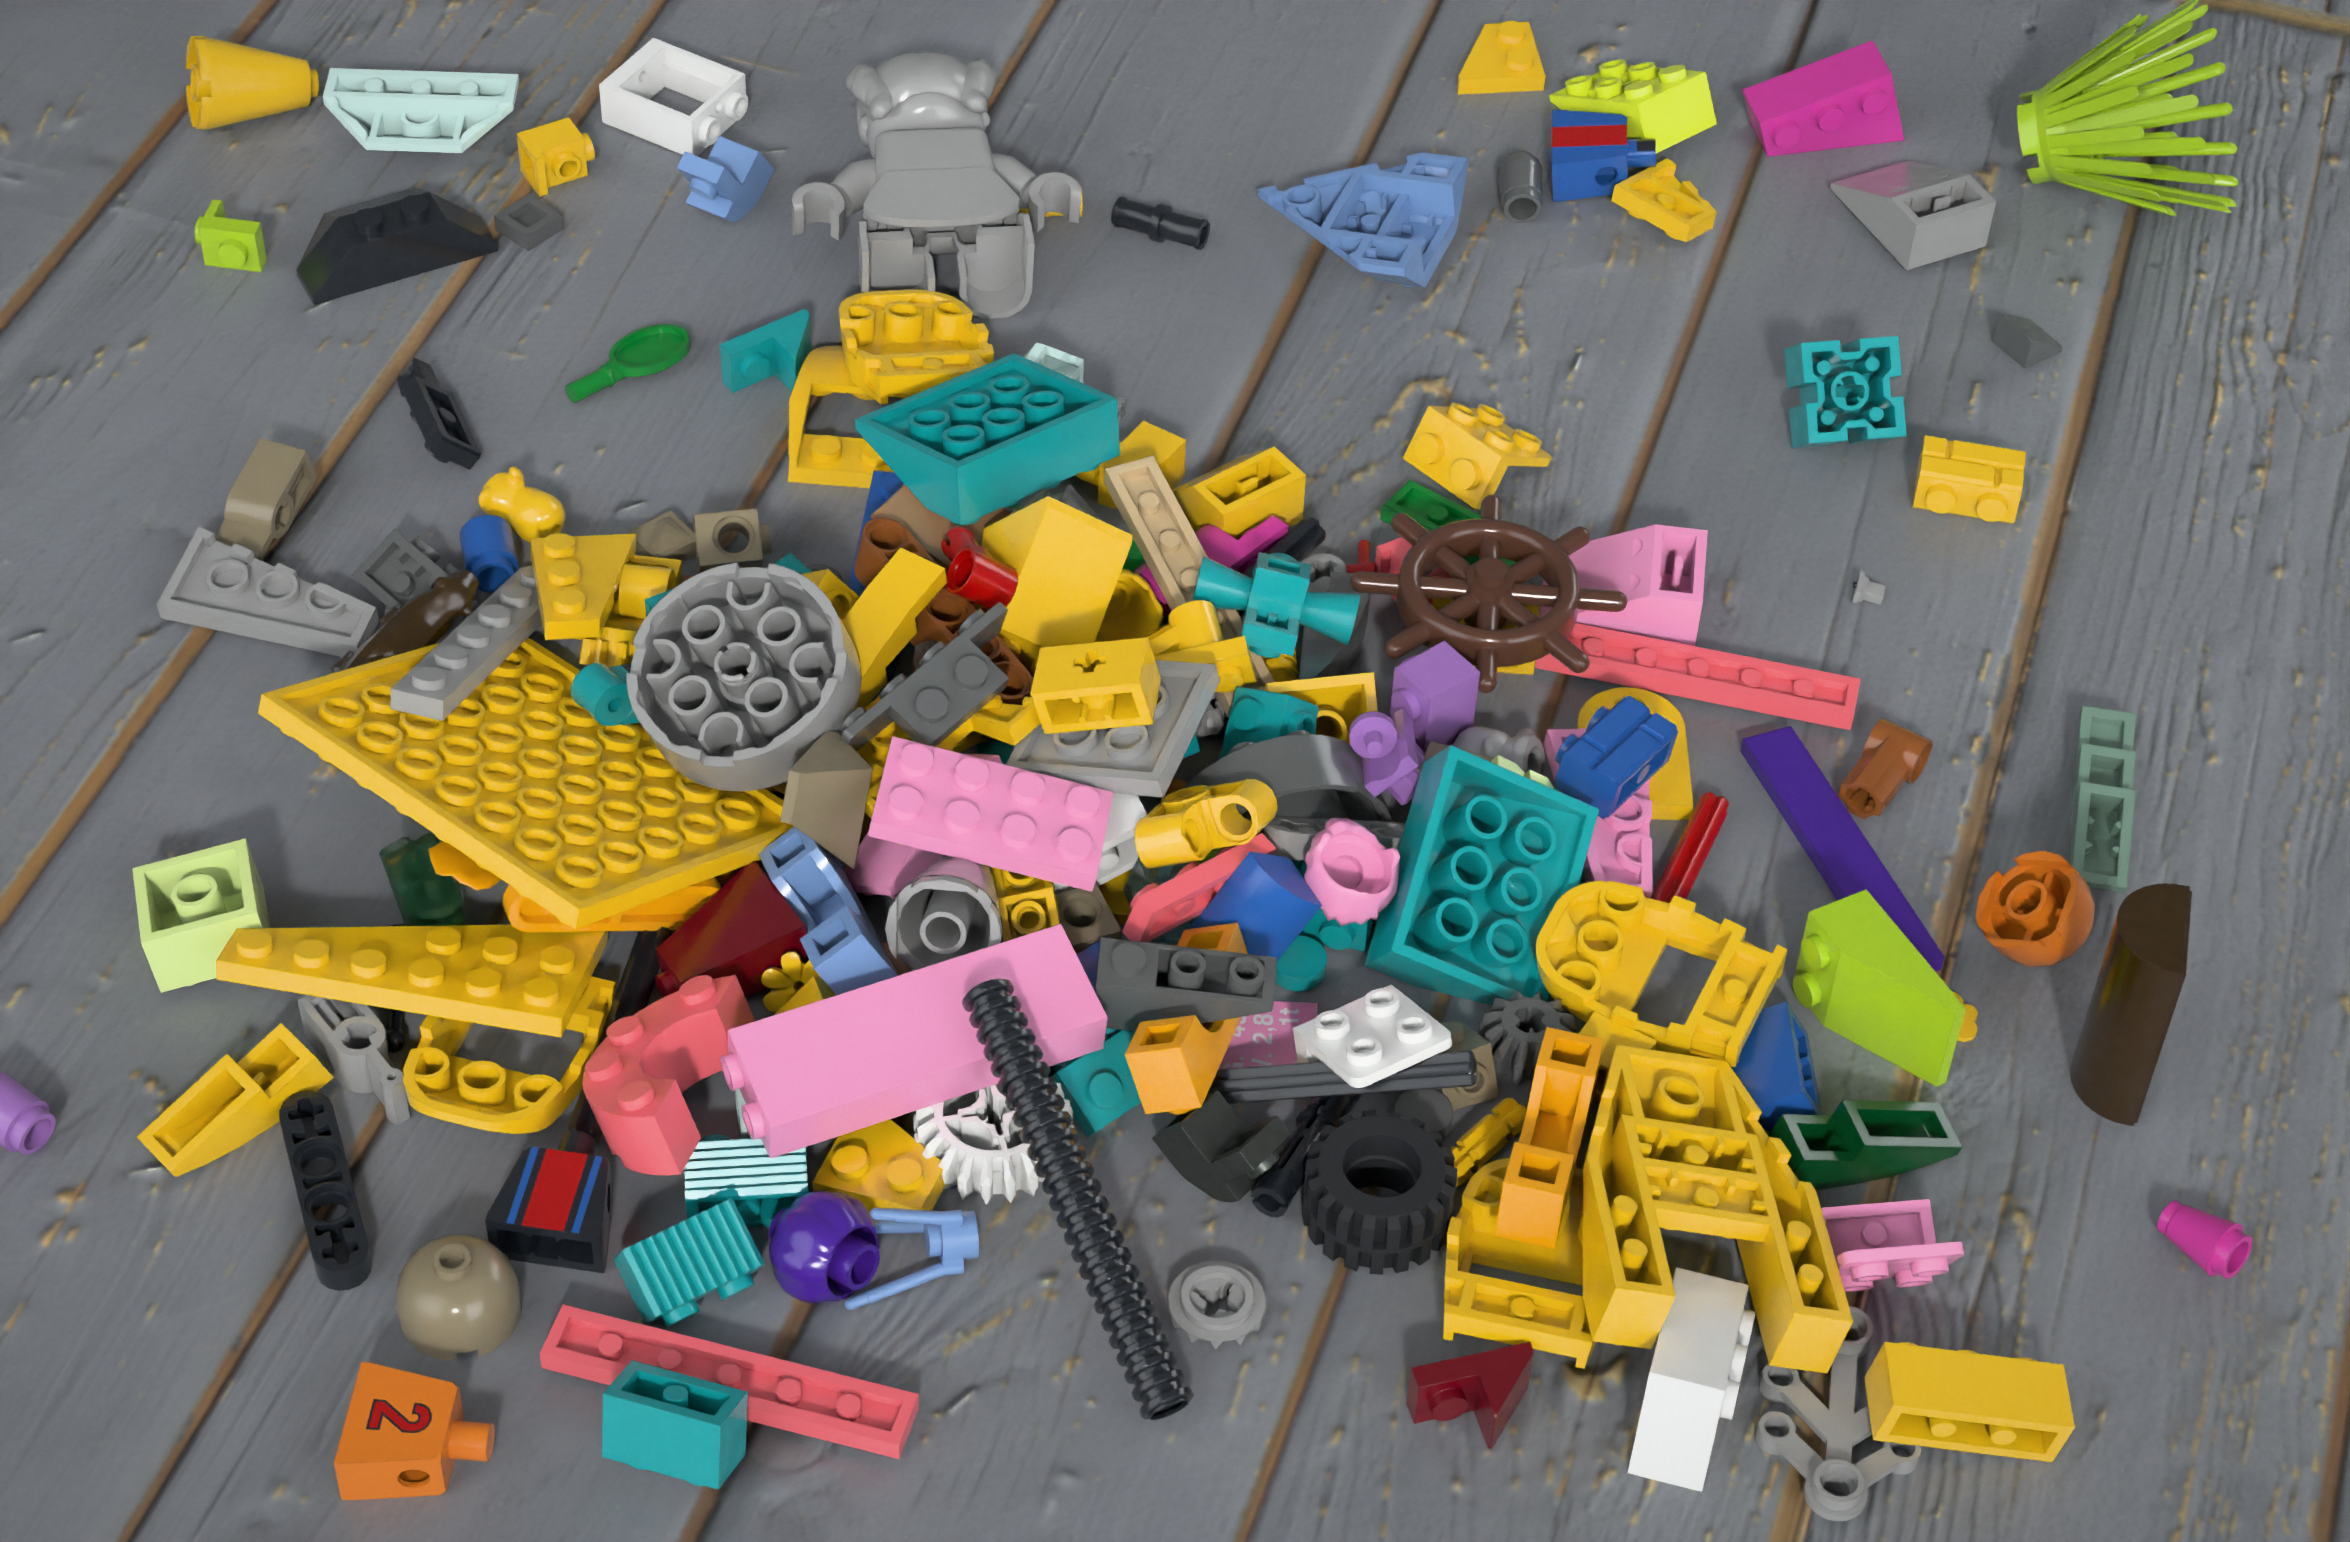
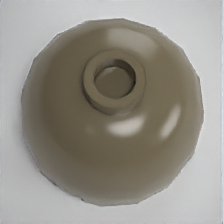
M448 1234L430 1240L411 1255L398 1276L396 1312L404 1337L422 1354L443 1361L458 1360L457 1353H468L476 1349L478 1356L490 1353L510 1338L521 1319L520 1283L508 1256L486 1239L470 1234Z

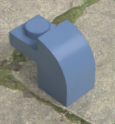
M721 136L718 137L707 160L684 152L677 166V169L690 182L688 188L691 192L685 203L730 222L742 219L758 203L775 170L759 151Z

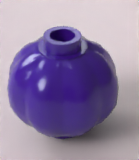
M838 1191L809 1192L796 1199L791 1207L779 1211L770 1224L769 1256L774 1276L787 1294L800 1301L821 1303L826 1301L838 1302L846 1299L856 1290L864 1288L877 1271L880 1253L875 1223L864 1203L853 1196ZM827 1277L838 1283L827 1282Z

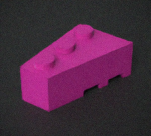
M1873 40L1742 90L1750 124L1767 157L1905 141L1892 73Z

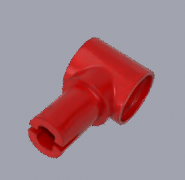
M961 526L950 529L946 534L950 541L943 539L941 542L943 553L951 561L946 573L947 590L988 610L999 602L1007 607L1017 589V570L994 559L987 549L977 544L969 529Z

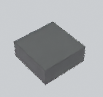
M531 194L524 196L494 215L496 231L527 251H530L564 229L562 213Z

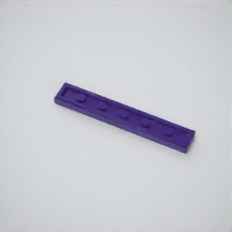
M1789 726L1743 738L1740 752L1836 900L1867 889L1934 971L1941 970L1945 956L1793 728Z

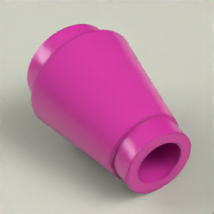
M2177 1200L2170 1202L2165 1207L2157 1222V1231L2164 1234L2167 1239L2209 1276L2219 1274L2226 1279L2233 1277L2243 1267L2252 1249V1238L2243 1233V1226L2241 1224L2188 1205H2183Z

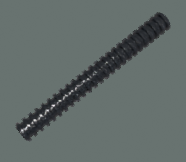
M999 978L985 981L972 988L962 1000V1005L967 1012H972L969 1021L974 1028L979 1029L976 1034L978 1042L986 1045L983 1051L985 1058L988 1061H994L990 1068L991 1072L995 1077L1001 1078L998 1082V1088L1003 1094H1008L1005 1104L1009 1110L1015 1111L1012 1117L1014 1124L1017 1127L1023 1128L1019 1134L1021 1141L1024 1144H1030L1027 1154L1032 1161H1037L1034 1171L1038 1177L1045 1178L1041 1187L1046 1194L1052 1195L1049 1200L1051 1209L1059 1211L1056 1218L1058 1226L1067 1229L1064 1234V1240L1068 1245L1075 1247L1071 1252V1256L1075 1262L1082 1263L1078 1272L1082 1279L1090 1281L1087 1284L1086 1290L1088 1295L1097 1298L1093 1305L1095 1311L1105 1316L1101 1322L1103 1329L1106 1332H1112L1109 1343L1113 1349L1120 1350L1116 1359L1120 1366L1127 1367L1128 1369L1124 1374V1378L1127 1383L1135 1385L1132 1391L1134 1400L1143 1403L1139 1410L1141 1417L1150 1420L1168 1417L1185 1408L1192 1400L1194 1394L1191 1388L1183 1387L1182 1385L1186 1379L1184 1371L1174 1367L1178 1362V1358L1173 1351H1167L1171 1343L1169 1337L1166 1334H1160L1159 1331L1163 1326L1162 1321L1158 1316H1152L1155 1309L1153 1301L1144 1298L1147 1293V1287L1143 1282L1136 1280L1140 1274L1139 1269L1135 1264H1129L1132 1258L1130 1249L1121 1246L1125 1239L1124 1235L1120 1230H1114L1117 1223L1115 1215L1106 1212L1110 1205L1109 1201L1105 1196H1099L1102 1189L1100 1181L1091 1178L1095 1171L1094 1167L1090 1162H1084L1087 1156L1085 1147L1076 1144L1080 1138L1079 1133L1075 1128H1069L1072 1123V1117L1067 1111H1062L1065 1106L1063 1097L1054 1094L1058 1088L1057 1083L1053 1078H1047L1050 1074L1049 1065L1044 1061H1040L1043 1052L1038 1045H1033L1036 1036L1032 1029L1026 1028L1029 1022L1027 1015L1024 1012H1018L1022 1004L1017 996L1012 995L1014 992L1012 982L1008 979Z

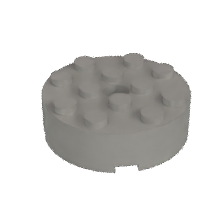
M737 563L711 568L687 579L672 589L655 605L644 619L632 643L636 649L631 664V671L626 673L629 700L637 719L665 760L675 770L688 779L706 787L726 791H752L786 782L792 766L823 733L831 730L838 732L842 736V733L839 731L840 726L857 707L861 686V668L853 641L824 592L805 576L783 566L769 563L768 568H740Z

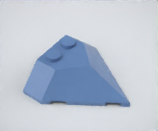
M1422 152L1405 156L1406 164L1380 170L1377 163L1305 178L1303 179V185L1293 186L1287 191H1278L1274 185L1257 189L1260 199L1359 271L1380 282L1400 284L1405 287L1416 286L1425 288L1457 232L1468 171V158Z

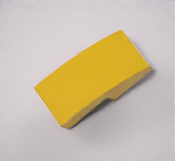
M992 867L1003 924L1004 942L1061 924L1054 882Z

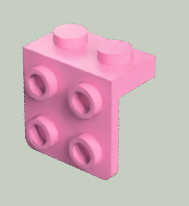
M1930 1199L1821 1208L1845 1292L1871 1289L1874 1287L1873 1281L1895 1278L1896 1287L1927 1285L1933 1282L1932 1276L1949 1272L1948 1265L1964 1256L1962 1242L1936 1243Z

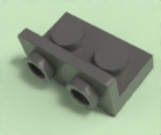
M394 529L351 576L391 610L395 605L401 607L417 595L432 590L438 577H446L449 574L459 572V570L451 563H448L442 570L435 564L441 556L423 539L417 536L412 542H409ZM475 599L472 602V612L480 606Z

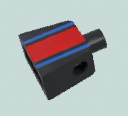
M573 1130L567 1131L561 1136L557 1150L532 1146L522 1151L485 1219L488 1241L507 1255L509 1260L597 1273L605 1272L613 1189L609 1160L603 1156L594 1155L596 1149L595 1140L584 1132Z

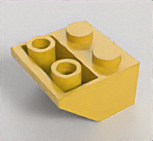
M1274 446L1236 458L1172 489L1194 532L1210 524L1239 540L1248 529L1257 527L1272 515L1288 524V527L1303 520L1306 474Z

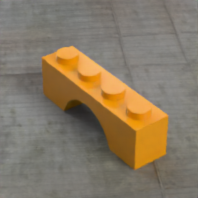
M1238 923L1186 929L1177 946L1248 954ZM1196 1015L1139 1023L1125 1052V1057L1145 1114L1169 1112L1170 1114L1179 1115L1202 1107L1241 1017L1201 1024Z
M1546 1027L1536 1063L1519 1142H1514L1503 1181L1495 1236L1555 1249L1595 1096L1605 1039Z

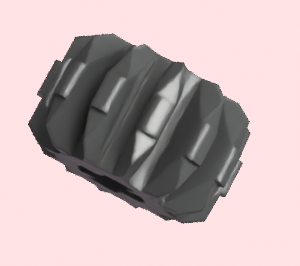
M1516 989L1509 998V1001L1495 998L1489 1012L1484 1013V1018L1480 1021L1478 1034L1491 1043L1496 1078L1509 1074L1512 1076L1515 1087L1523 1079L1533 1082L1546 1027L1575 1033L1574 1015L1563 1013L1564 1009L1562 1008L1561 999L1545 1002L1540 990L1532 998H1525Z

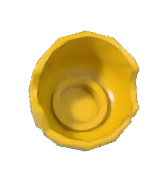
M1122 569L1095 642L1140 638L1160 628L1163 620V607L1151 586L1138 573H1132L1129 569Z

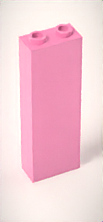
M1062 924L729 1029L727 1055L721 1056L720 1062L729 1089L731 1091L740 1089L746 1103L742 1105V1115L749 1136L752 1140L761 1138L771 1159L998 1084L1001 1078L995 1077L990 1069L994 1061H988L985 1058L983 1051L986 1045L978 1042L976 1034L979 1029L974 1028L969 1021L972 1012H967L962 1005V1000L972 988L985 981L999 978L1008 979L1012 982L1014 986L1012 995L1017 996L1022 1004L1018 1012H1024L1027 1015L1029 1022L1026 1028L1032 1029L1036 1036L1033 1045H1038L1042 1049L1043 1056L1040 1061L1046 1062L1049 1067L1103 1049L1108 1017Z

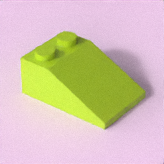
M1867 889L1809 911L1792 984L1795 996L1800 1004L1805 1008H1809L1821 1024L1833 1032L1935 1087L1945 1084L1966 1011L1965 1006Z

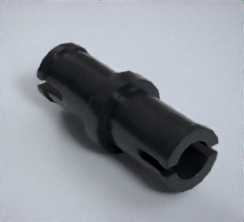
M1119 197L1112 210L1111 222L1114 224V227H1122L1148 234L1149 239L1161 243L1166 239L1201 250L1206 245L1209 237L1210 223L1207 219H1199L1173 212L1171 206L1162 203L1154 207L1128 200L1126 197Z

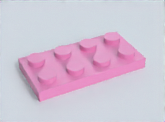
M892 736L868 836L1092 892L1098 875L1114 792Z

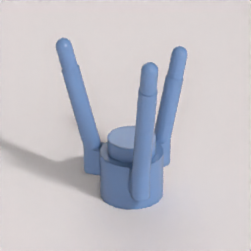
M873 1208L870 1211V1216L874 1219L876 1233H924L927 1257H938L940 1263L848 1298L845 1301V1307L848 1310H854L942 1276L964 1274V1260L977 1259L979 1256V1235L974 1211H962L961 1209L928 1211L901 1208Z

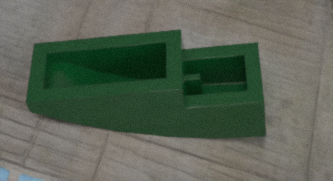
M1842 1100L1832 1115L1782 1114L1768 1135L1769 1137L1782 1140L1791 1154L1788 1161L1789 1167L1799 1181L1810 1182L1815 1190L1855 1185L1892 1177L1956 1156L1963 1148L1940 1102Z

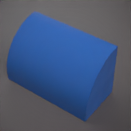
M1249 852L1189 929L1238 923L1248 954L1277 957V962L1322 905L1289 857Z
M1787 1001L1762 1009L1740 1052L1736 1067L1731 1068L1762 1111L1758 1122L1764 1130L1771 1131L1782 1114L1822 1115L1807 1031Z

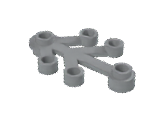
M1849 1306L1853 1323L1845 1337L1851 1341H1843L1831 1365L1828 1408L1802 1383L1797 1369L1766 1364L1763 1368L1759 1384L1760 1392L1767 1400L1778 1404L1787 1403L1826 1444L1824 1461L1795 1433L1796 1425L1793 1419L1779 1411H1770L1762 1415L1759 1419L1755 1435L1756 1443L1761 1450L1772 1455L1782 1454L1806 1479L1804 1486L1806 1503L1817 1515L1831 1521H1848L1860 1515L1868 1500V1487L1891 1472L1898 1475L1912 1473L1918 1466L1922 1452V1446L1884 1442L1883 1448L1855 1464L1851 1463L1852 1447L1872 1435L1868 1405L1855 1414L1854 1407L1857 1359L1867 1353L1873 1335V1323L1870 1317L1862 1310ZM1781 1378L1789 1385H1776L1770 1379ZM1777 1429L1783 1432L1785 1436L1774 1437L1766 1430ZM1892 1449H1903L1907 1451L1911 1456H1898L1892 1451ZM1827 1491H1836L1843 1496H1835Z

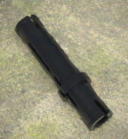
M1362 1094L1317 1097L1313 1103L1303 1107L1296 1118L1297 1128L1278 1154L1279 1159L1271 1166L1265 1177L1262 1178L1258 1186L1251 1193V1197H1254L1253 1205L1260 1212L1276 1218L1285 1214L1293 1197L1304 1183L1306 1160H1308V1151L1313 1140L1319 1141L1320 1132L1327 1125L1338 1128L1339 1118L1348 1115Z

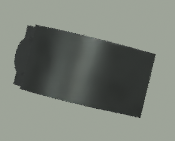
M1217 1090L1206 1096L1201 1108L1176 1115L1152 1139L1184 1179L1213 1199L1231 1203L1242 1199L1267 1174L1271 1166L1279 1159L1275 1149L1291 1133L1277 1115L1246 1127Z

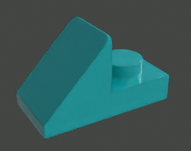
M802 309L721 343L722 382L734 393L776 375L792 392L803 362L812 351L810 313L806 309Z

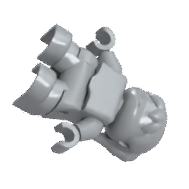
M937 51L906 52L886 59L877 67L859 64L855 66L847 77L846 88L857 99L859 137L861 143L869 148L873 158L849 163L830 184L813 182L799 187L792 196V235H802L807 225L823 222L831 224V237L839 241L844 235L845 217L863 209V219L858 221L857 240L861 293L913 289L935 291V271L932 255L957 254L956 275L961 301L973 312L972 315L981 319L1006 318L1020 312L1028 304L1032 294L1035 250L1032 228L1037 232L1044 227L1045 213L1048 212L1061 213L1067 217L1069 223H1079L1082 188L1077 180L1067 174L1050 172L1038 176L1013 156L991 154L985 133L986 127L990 123V117L987 113V99L991 96L998 77L996 71L986 60L979 58L963 62L959 58ZM1019 208H1028V214L1022 212L1019 213Z

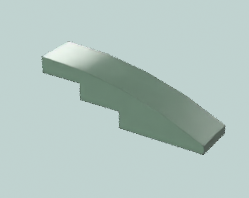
M2082 705L2078 716L2074 761L2069 863L2080 873L2089 887L2125 893L2128 883L2136 790L2133 789L2136 751H2133L2136 713Z

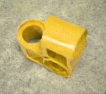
M1246 779L1213 786L1198 785L1174 791L1161 799V803L1145 817L1139 819L1136 824L1135 844L1140 861L1149 869L1203 860L1213 849L1248 843L1275 817L1278 809L1277 799L1273 790L1257 779ZM1236 803L1244 806L1249 811L1252 821L1245 819L1239 814Z

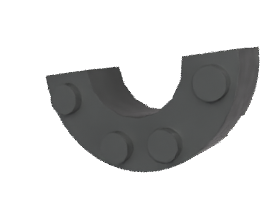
M1305 730L1294 731L1286 736L1257 743H1239L1229 750L1227 756L1208 766L1184 787L1198 785L1213 786L1246 779H1257L1268 785L1274 792L1278 808L1275 816L1323 819L1348 818L1350 820L1392 822L1382 795L1379 794L1374 798L1364 787L1362 757L1354 752L1351 745L1337 738L1310 734ZM1236 803L1239 814L1245 819L1252 821L1249 811L1244 806ZM1192 862L1176 864L1178 871Z

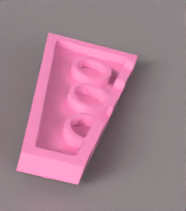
M1586 728L1547 730L1543 745L1554 781L1559 768V763L1555 761V757L1560 746L1571 734L1581 737L1586 732ZM1651 778L1610 817L1602 819L1597 816L1582 871L1586 883L1592 881L1620 882L1643 888L1644 897L1651 898L1653 892L1652 838H1650L1652 800L1649 798Z

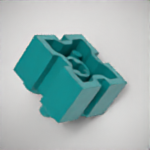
M1899 336L1857 339L1843 344L1842 353L1840 340L1805 342L1784 349L1787 389L1799 388L1801 404L1789 409L1792 449L1831 446L1848 441V432L1850 444L1887 442L1907 436L1904 397H1891L1890 380L1902 376Z

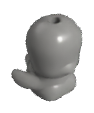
M1471 726L1462 731L1453 744L1454 747L1492 758L1499 755L1516 763L1525 773L1532 770L1542 775L1544 771V747L1540 739L1536 737L1535 731L1530 728L1520 730L1514 738H1511L1505 732L1483 726Z

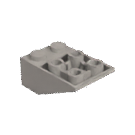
M1908 160L1833 182L1830 187L1906 270L1986 247L1996 201L1970 174Z

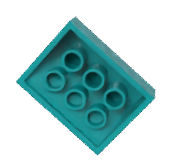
M1015 353L855 419L856 430L926 509L949 519L950 522L957 525L973 524L979 521L981 516L1002 507L1014 506L1024 497L1042 489L1054 488L1060 484V481L1081 472L1095 470L1099 467V464L1120 455L1117 398Z
M1452 745L1425 761L1398 848L1400 860L1397 893L1388 906L1379 913L1364 966L1414 987L1493 1005L1495 998L1509 1001L1515 989L1525 998H1532L1540 990L1543 1001L1547 1002L1549 992L1542 982L1537 966V937L1558 899L1567 891L1579 885L1599 809Z

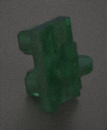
M431 832L415 841L409 837H402L381 849L379 855L404 924L413 926L459 925L466 920L461 905L464 896L461 887L457 882L453 881L452 876H441L435 873L428 849L440 843V840Z

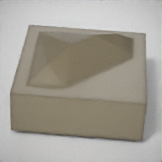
M671 510L628 531V534L636 533V552L640 556L684 561L697 554L694 532Z

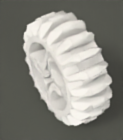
M1057 1083L1058 1088L1054 1094L1061 1095L1064 1099L1061 1083ZM998 1084L916 1110L913 1118L915 1142L925 1147L922 1155L925 1159L934 1156L940 1159L939 1167L943 1169L942 1177L944 1184H946L944 1189L958 1185V1192L962 1200L973 1192L981 1193V1197L986 1205L993 1194H1003L1010 1203L1016 1195V1191L1020 1189L1034 1196L1038 1188V1181L1043 1182L1045 1179L1038 1177L1034 1171L1037 1161H1032L1028 1157L1027 1149L1030 1144H1024L1021 1141L1019 1134L1023 1128L1017 1127L1014 1124L1012 1117L1015 1111L1007 1108L1005 1099L1008 1094L1000 1092ZM1064 1099L1065 1106L1062 1111H1067L1071 1115L1073 1123V1110L1070 1106V1100Z

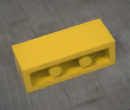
M1884 1342L1864 1377L1872 1437L1876 1441L2053 1462L2075 1428L2064 1364L2041 1362L2028 1357L2009 1358L1978 1354L1972 1350L1954 1351L1923 1347L1910 1342Z

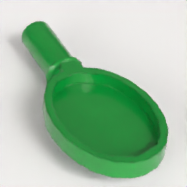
M672 324L653 325L636 330L624 336L613 345L609 353L610 361L600 366V369L565 386L566 394L573 403H576L607 387H613L615 383L627 377H643L665 371L687 355L691 345L690 336L687 330Z

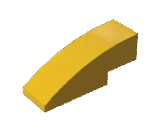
M280 1023L238 1063L228 1054L221 1058L142 1131L137 1138L176 1178L230 1153L273 1127L280 1121L279 1110L285 1100L299 1092H317L334 1077Z

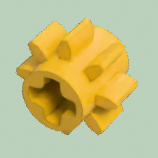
M604 627L600 637H596L594 640L582 638L579 664L603 663L607 667L632 663L636 649L632 643L636 636V631Z

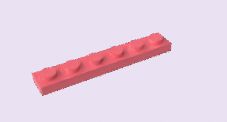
M1575 623L1567 640L1588 656L1590 664L1585 672L1575 673L1551 654L1537 659L1535 663V668L1846 730H1851L1861 681L1860 678Z
M564 1304L539 1353L541 1368L606 1385H611L630 1361L633 1360L747 1391V1421L900 1459L919 1410V1394Z

